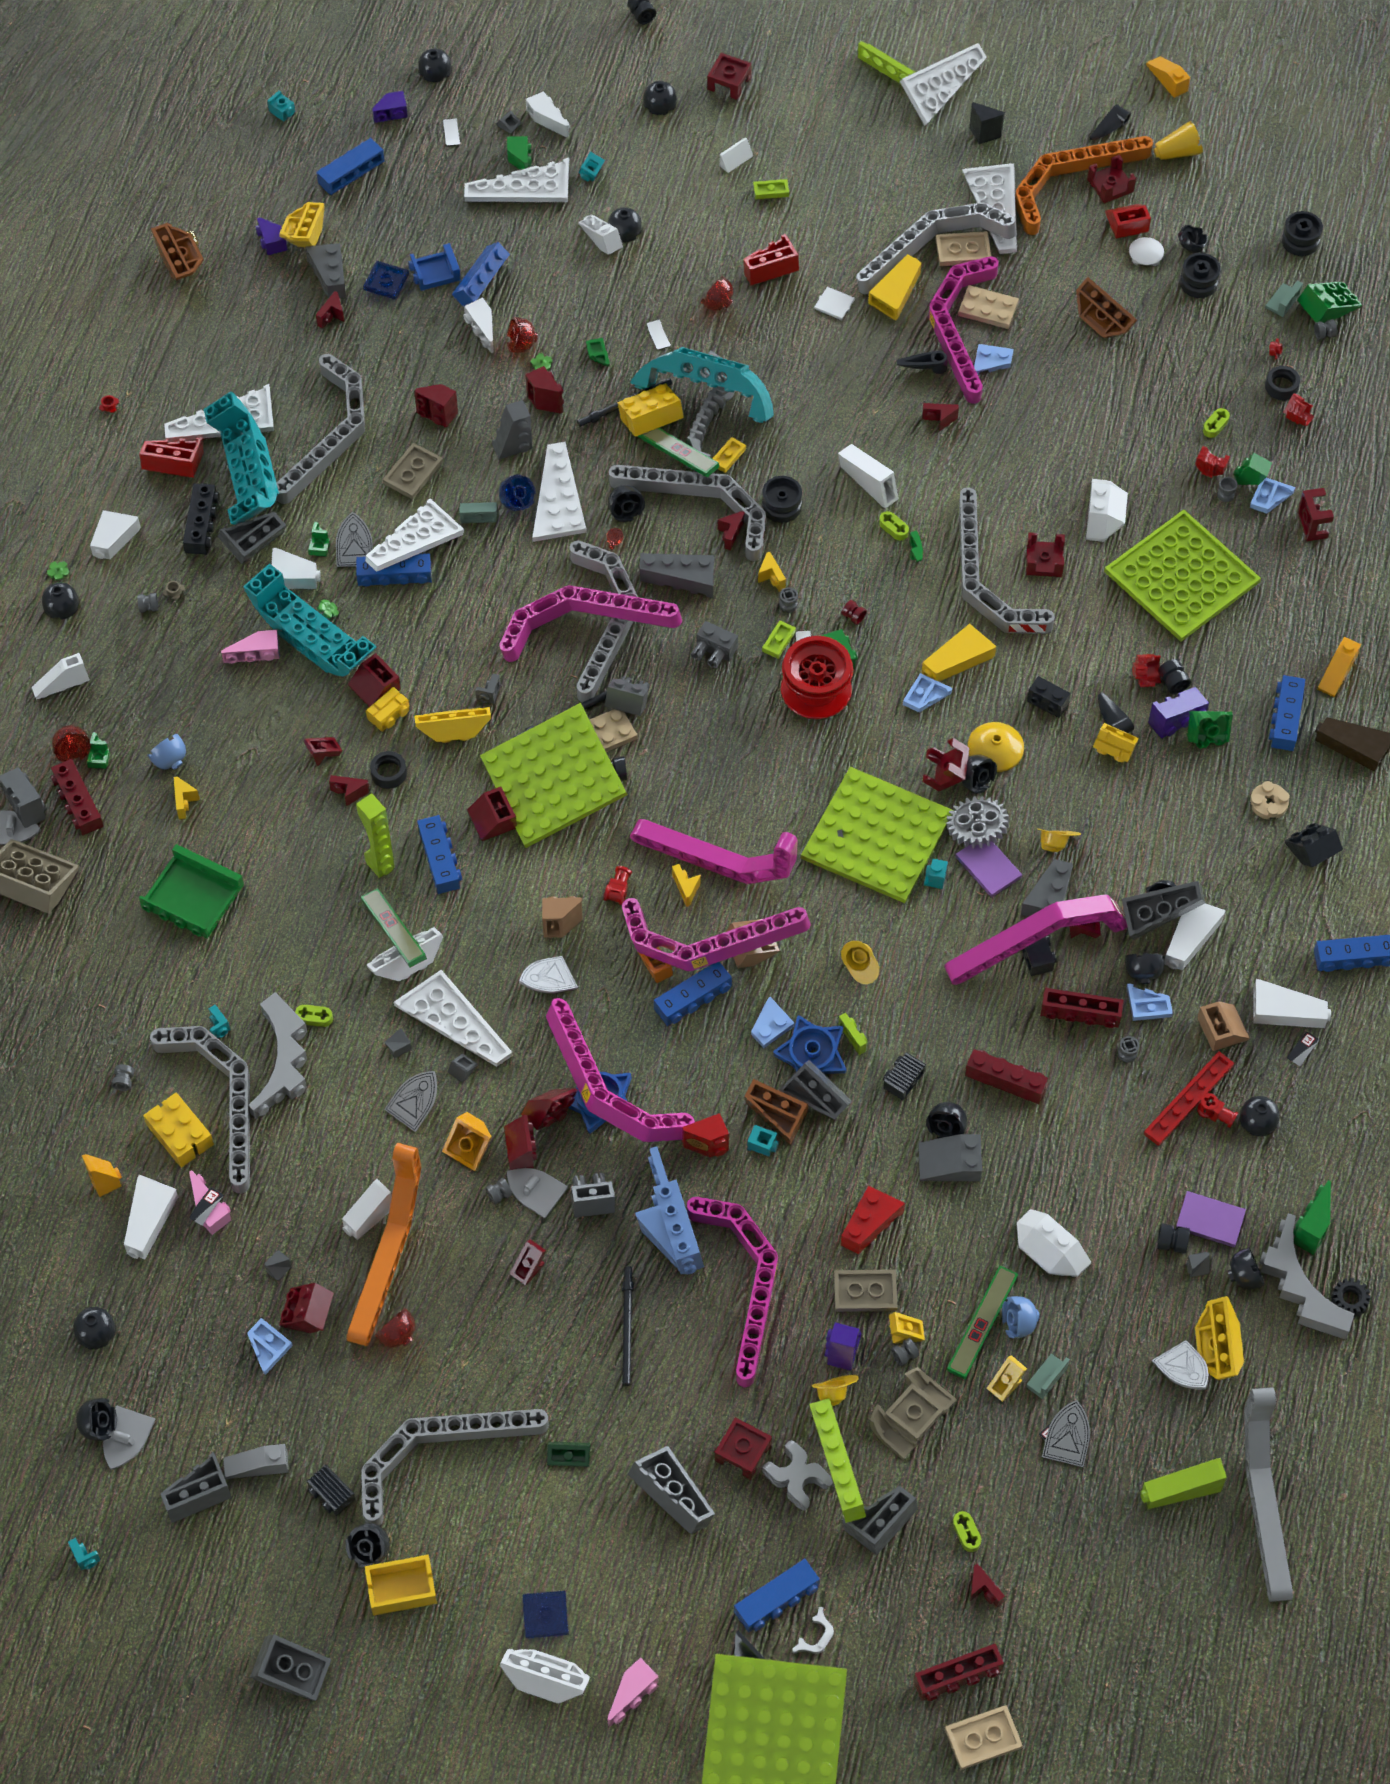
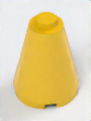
M1189 121L1157 142L1153 151L1156 158L1159 157L1160 160L1200 155L1203 153L1202 145H1198L1200 137L1194 123Z

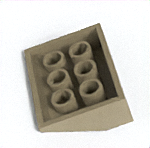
M11 839L0 849V894L43 912L50 913L60 902L76 875L79 865Z

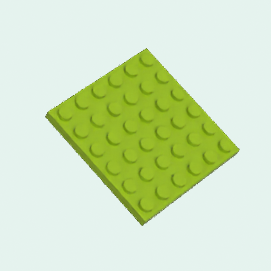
M1185 510L1175 515L1104 569V572L1180 642L1261 581V578Z
M581 703L480 755L495 787H502L516 815L517 826L515 828L525 848L628 795Z
M849 767L804 848L801 859L906 903L947 827V816H951L949 811L954 810L853 767ZM838 830H842L843 837H838Z
M715 1654L702 1784H836L847 1669Z

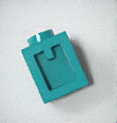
M213 1005L209 1008L211 1015L209 1020L213 1024V1027L210 1028V1033L216 1038H222L231 1029L228 1020L218 1007Z
M76 1538L68 1541L81 1570L91 1569L100 1561L97 1551L88 1554L84 1544H78Z

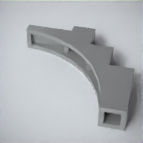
M276 992L260 1003L262 1014L271 1024L277 1037V1059L269 1082L262 1092L248 1105L250 1114L255 1119L266 1114L275 1103H280L285 1095L292 1100L296 1096L302 1095L307 1088L305 1078L296 1070V1068H301L307 1060L305 1050L296 1042L306 1035V1023Z
M1288 1213L1286 1220L1281 1219L1278 1231L1282 1232L1280 1238L1276 1237L1273 1247L1269 1246L1267 1253H1262L1259 1264L1263 1265L1261 1272L1281 1278L1278 1290H1281L1279 1298L1299 1304L1296 1313L1297 1316H1300L1298 1324L1346 1340L1354 1313L1340 1308L1326 1299L1313 1287L1303 1273L1294 1248L1293 1229L1296 1216Z

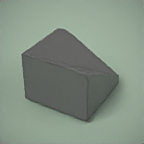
M402 1028L385 1041L387 1048L394 1058L412 1049L411 1043Z
M279 1250L264 1264L266 1272L277 1281L292 1267L290 1259Z
M1209 1252L1188 1256L1186 1265L1190 1277L1209 1274Z

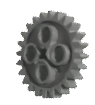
M974 796L972 801L966 798V803L959 801V807L954 805V811H949L951 816H947L949 835H952L953 841L957 840L958 844L964 842L965 847L969 844H972V848H975L976 845L982 848L983 844L989 847L991 841L997 843V838L1002 839V833L1006 834V828H1009L1007 809L1003 808V804L998 805V800L991 802V797L984 800V797L981 796L980 800H977Z

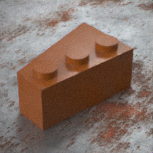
M753 1079L745 1094L746 1104L791 1146L808 1113V1104Z

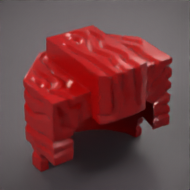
M1293 394L1283 413L1286 414L1285 417L1296 424L1308 426L1314 418V415L1310 414L1313 405L1305 402L1303 397Z
M1203 446L1196 458L1195 466L1200 470L1201 474L1210 478L1223 475L1231 456L1226 455L1225 458L1216 457L1210 453L1208 447Z
M1136 655L1135 662L1132 663V675L1135 679H1138L1140 687H1156V683H1161L1158 673L1161 655Z

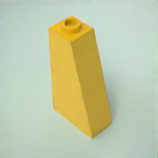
M907 254L869 292L868 304L896 321L920 276L921 262Z
M968 624L923 661L922 674L940 682L995 657L996 645L971 624Z

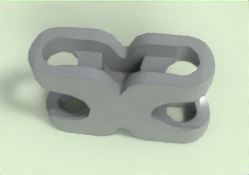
M790 1440L785 1444V1453L792 1461L791 1464L787 1467H778L772 1462H767L762 1466V1471L774 1486L778 1488L788 1486V1499L800 1510L804 1511L809 1507L810 1501L803 1491V1487L809 1483H815L822 1489H827L833 1482L831 1476L818 1463L807 1464V1453L805 1450Z

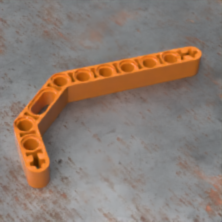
M1142 136L1042 155L1018 186L1015 193L1016 210L1025 233L1035 235L1039 232L1041 216L1034 199L1051 176L1089 170V166L1097 164V168L1111 166L1112 157L1117 155L1122 157L1123 163L1148 159L1152 153V138ZM1034 178H1040L1035 185H1029Z
M401 1143L395 1145L392 1156L396 1176L388 1221L347 1333L348 1342L366 1347L370 1343L411 1228L421 1174L418 1148Z

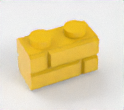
M393 687L366 710L367 719L380 731H384L386 728L389 729L400 716L404 717L410 709L409 700Z
M1104 723L1093 748H1096L1100 754L1114 756V759L1118 762H1128L1139 738Z

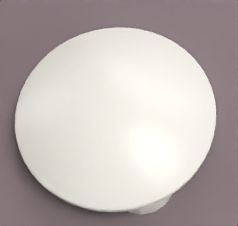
M1143 237L1131 243L1129 254L1132 262L1136 265L1156 266L1164 255V249L1157 240Z

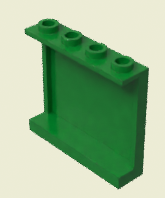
M176 844L172 849V859L145 897L139 896L141 907L148 913L153 912L165 921L174 922L181 929L186 928L198 937L203 936L208 939L244 886L242 875Z

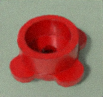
M1276 338V342H1270L1269 354L1270 356H1275V360H1278V355L1282 354L1283 346L1279 344V338Z
M111 395L104 396L99 406L100 411L116 412L119 400Z

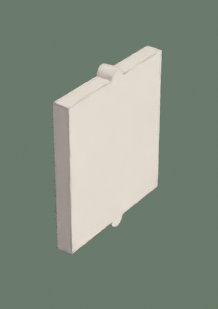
M827 287L822 296H819L814 309L842 320L845 314L850 311L855 298Z

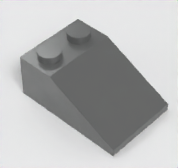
M959 1134L918 1144L920 1181L981 1180V1134Z
M273 1634L265 1636L250 1678L268 1686L316 1701L331 1659Z

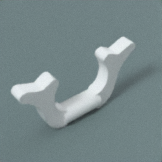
M819 1607L818 1614L812 1620L814 1623L823 1625L825 1633L819 1642L813 1646L807 1644L803 1638H799V1644L792 1649L794 1654L801 1651L819 1654L824 1651V1648L833 1637V1626L824 1617L822 1607Z

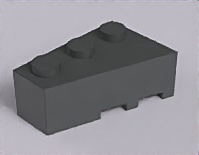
M521 400L506 405L500 419V428L496 430V439L492 441V446L498 459L533 449L531 416L524 401Z
M18 767L0 775V787L24 828L46 819L44 811H46L45 804L35 787L31 785L26 773H23Z
M1054 859L1022 903L1021 915L1031 916L1055 902L1064 901L1073 863Z
M810 1060L805 1062L779 1090L807 1103L813 1109L833 1119H836L852 1102Z
M214 1452L201 1465L197 1464L193 1467V1471L187 1476L179 1478L160 1493L172 1523L232 1498Z

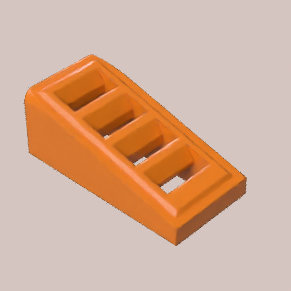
M638 952L656 983L673 976L671 965Z

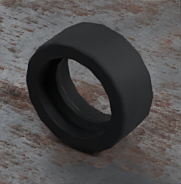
M1274 367L1267 375L1265 389L1274 399L1289 400L1299 390L1300 376L1291 367ZM1286 378L1292 382L1293 386L1287 389L1279 388L1273 384L1272 380Z
M385 751L377 754L371 761L370 771L372 780L379 787L386 789L396 788L406 779V763L400 754ZM384 763H395L400 768L399 772L392 777H382L378 774L377 769Z

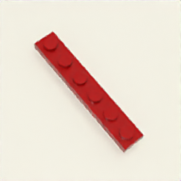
M1218 1051L1146 1128L1143 1135L1157 1146H1160L1200 1103L1202 1096L1209 1093L1233 1068L1234 1062Z

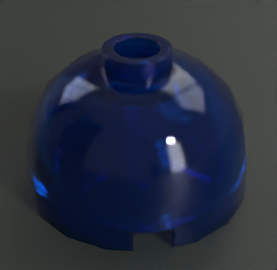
M515 474L507 477L500 484L499 499L505 508L511 511H522L534 503L533 499L536 490L533 482L528 477Z

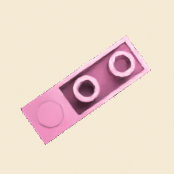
M277 630L258 631L221 650L223 663L279 659Z
M191 1170L189 1173L195 1205L197 1206L209 1189L205 1186L206 1182L200 1174L196 1175ZM219 1201L204 1222L203 1226L211 1235L231 1221V1210L225 1202L221 1203Z
M642 1658L638 1659L624 1672L608 1716V1725L610 1727L614 1723L619 1724L625 1718V1713L630 1708L635 1709L642 1702L641 1698L647 1693L648 1695L652 1694L658 1687V1675Z

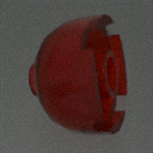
M722 275L720 280L718 279L706 293L707 296L700 303L714 311L721 310L724 307L728 308L734 301L731 299L734 294L732 284Z
M514 317V319L510 320L507 337H510V343L507 342L508 350L512 353H523L529 351L534 342L536 343L538 335L530 321L520 317Z
M67 725L55 732L52 739V749L56 758L61 762L79 757L82 760L89 754L91 743L83 729L75 725Z
M403 1308L375 1336L381 1343L390 1348H396L401 1344L405 1347L414 1339L411 1335L416 1328L415 1320L406 1308Z

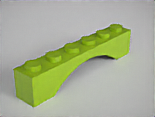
M371 793L356 803V807L370 842V849L364 853L365 862L380 878L383 875H388L395 866L386 808Z
M830 1398L811 1403L809 1405L829 1466L845 1522L848 1523L865 1518L863 1502Z

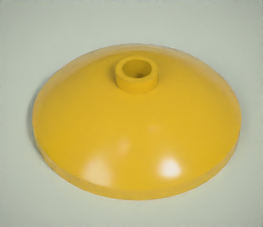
M989 722L982 724L971 733L968 739L969 756L981 754L989 757L997 764V772L1012 769L1023 757L1024 742L1021 735L1016 729L1004 723Z

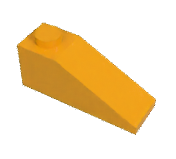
M1161 56L1146 62V66L1174 98L1188 92L1190 76L1181 66Z
M1343 638L1317 690L1335 697L1358 657L1361 644L1349 638Z
M87 1154L82 1155L90 1180L99 1197L122 1187L119 1181L122 1176L117 1167L113 1168L109 1161Z

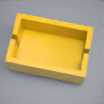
M667 384L658 385L656 388L643 391L638 395L617 402L621 421L635 437L684 418L681 400L672 392Z
M176 1092L161 1102L162 1107L157 1105L143 1116L147 1127L182 1168L196 1158L192 1145L195 1144L196 1151L200 1155L212 1147L214 1143L210 1132Z
M429 1554L365 1566L373 1616L437 1604Z

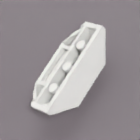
M1092 479L1086 540L1104 542L1125 524L1128 493L1111 481Z
M434 927L428 931L413 935V938L426 954L427 959L409 968L394 946L375 957L372 962L367 964V967L377 976L396 981L407 979L411 974L418 970H423L427 965L433 963L443 936Z
M1030 1209L1017 1222L1019 1248L1048 1274L1078 1277L1091 1264L1079 1241L1048 1214Z
M508 1649L500 1664V1667L517 1690L555 1703H561L583 1694L590 1679L575 1663L536 1650L520 1649L514 1651L513 1649Z

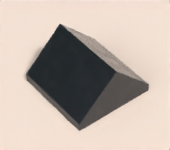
M973 102L969 128L978 144L1001 138L1005 112Z

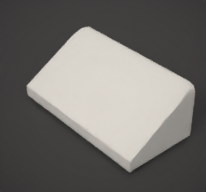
M746 137L720 154V167L727 173L753 157Z

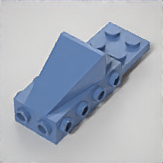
M656 1146L650 1148L651 1156L648 1157L657 1185L653 1187L655 1194L651 1195L654 1207L636 1212L635 1214L641 1232L680 1271V1274H692L697 1269L703 1268L704 1264L677 1180L668 1182Z

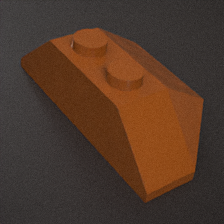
M169 223L151 228L160 256L172 279L179 280L193 275L204 259L191 234L172 227Z
M1089 277L1077 288L1079 317L1103 338L1126 334L1137 321L1131 313Z

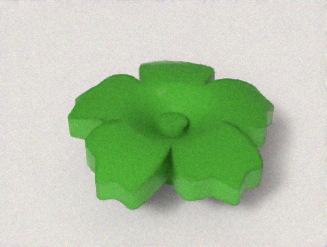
M539 353L536 359L532 358L531 360L534 370L542 366L549 370L552 363L551 357H544L543 353Z
M54 561L51 562L47 575L55 580H61L64 578L63 576H68L70 571L65 561L58 564Z
M321 600L317 607L318 611L323 612L326 618L338 617L337 606L333 602L330 603L329 600Z

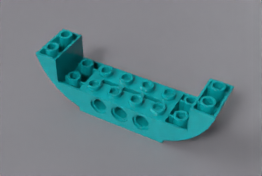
M684 347L659 356L645 364L630 381V384H634L635 388L645 390V388L656 384L658 372L664 374L670 372L674 373V377H688L692 382H706L707 386L714 388L718 386L724 387L725 391H738L745 397H752L753 395L749 417H752L753 421L763 423L774 416L770 395L758 376L749 370V365Z
M231 391L203 410L206 423L221 433L237 499V504L227 510L231 524L236 525L241 522H247L271 507L275 503L279 491L266 439L248 409Z
M270 563L243 586L256 610L273 630H277V634L326 673L346 676L376 649V645L364 636L358 641L352 639L285 587L283 573Z

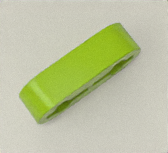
M1224 408L1215 410L1204 423L1203 434L1209 438L1216 437L1228 424L1230 413Z
M886 511L880 515V527L894 539L902 541L908 537V525L894 513Z
M300 1005L295 1011L306 1025L327 1027L333 1021L332 1011L327 1007ZM304 1012H307L308 1015H306L305 1018H302L301 1015H303ZM323 1014H327V1017H325L324 1020H321Z
M964 1511L958 1512L953 1519L954 1530L964 1550L975 1552L981 1545V1536L971 1515ZM959 1518H962L964 1521L967 1520L966 1530L962 1524L958 1525ZM967 1534L970 1535L972 1540L976 1539L975 1545L972 1546L971 1543H966L968 1542Z

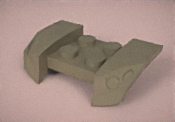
M918 1367L904 1374L906 1384L909 1387L893 1405L884 1412L881 1406L877 1404L870 1418L871 1430L884 1445L903 1460L917 1446L919 1439L942 1414L944 1415L957 1401L955 1397Z

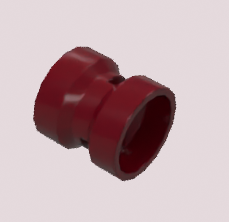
M849 600L843 607L841 614L846 618H850L854 624L858 625L865 618L867 610L864 607L857 606L855 601Z

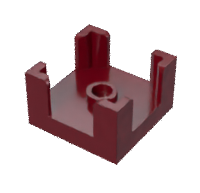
M721 53L707 75V90L715 92L716 83L730 88V98L738 100L741 96V85L745 78L746 82H749L751 79L752 63Z
M1120 155L1112 157L1110 167L1098 172L1097 164L1089 166L1087 180L1104 204L1133 193L1135 189L1136 177L1131 173L1128 179L1122 170L1123 159Z
M1324 488L1304 490L1302 492L1297 513L1307 541L1329 537V531H1317L1318 524L1333 522L1332 510L1320 511V504H1315L1313 500L1315 497L1326 496Z
M1028 532L1026 575L1063 576L1065 534H1056L1055 542L1037 541V533Z
M954 738L947 740V743L955 749L947 753H943L935 747L927 750L926 758L937 764L935 779L924 774L922 782L938 792L964 781L966 777L969 747Z
M735 1417L715 1451L714 1461L721 1465H724L725 1461L742 1469V1475L752 1480L760 1459L764 1453H768L772 1446V1436Z

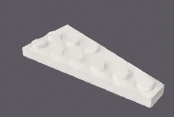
M979 43L911 74L900 81L924 125L932 119L987 58Z
M569 158L563 159V162L560 163L550 162L547 166H534L511 172V175L507 176L498 175L495 179L491 180L481 179L465 183L464 199L465 201L568 202Z
M1014 163L962 169L976 203H986L1012 215L1016 220ZM990 232L999 254L1017 252L1016 236L1006 239Z
M269 384L263 386V389L258 391L252 390L247 395L238 397L254 418L261 432L274 431ZM202 410L197 411L193 416H184L164 424L165 438L168 442H177L179 439H185V441L195 440L200 437L202 439L221 437V433L206 423L205 414Z
M565 442L547 445L532 537L533 542L586 533L585 521Z
M429 499L426 505L420 507L414 516L407 518L395 529L392 535H388L381 545L378 544L366 555L365 561L375 571H379L463 535L464 529L434 501Z
M442 970L394 1001L395 1007L496 1067L513 1056L512 1051Z

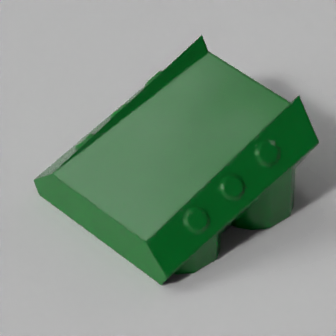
M1189 711L1188 733H1186L1189 742L1195 743L1200 749L1206 748L1210 743L1223 745L1229 742L1232 712Z

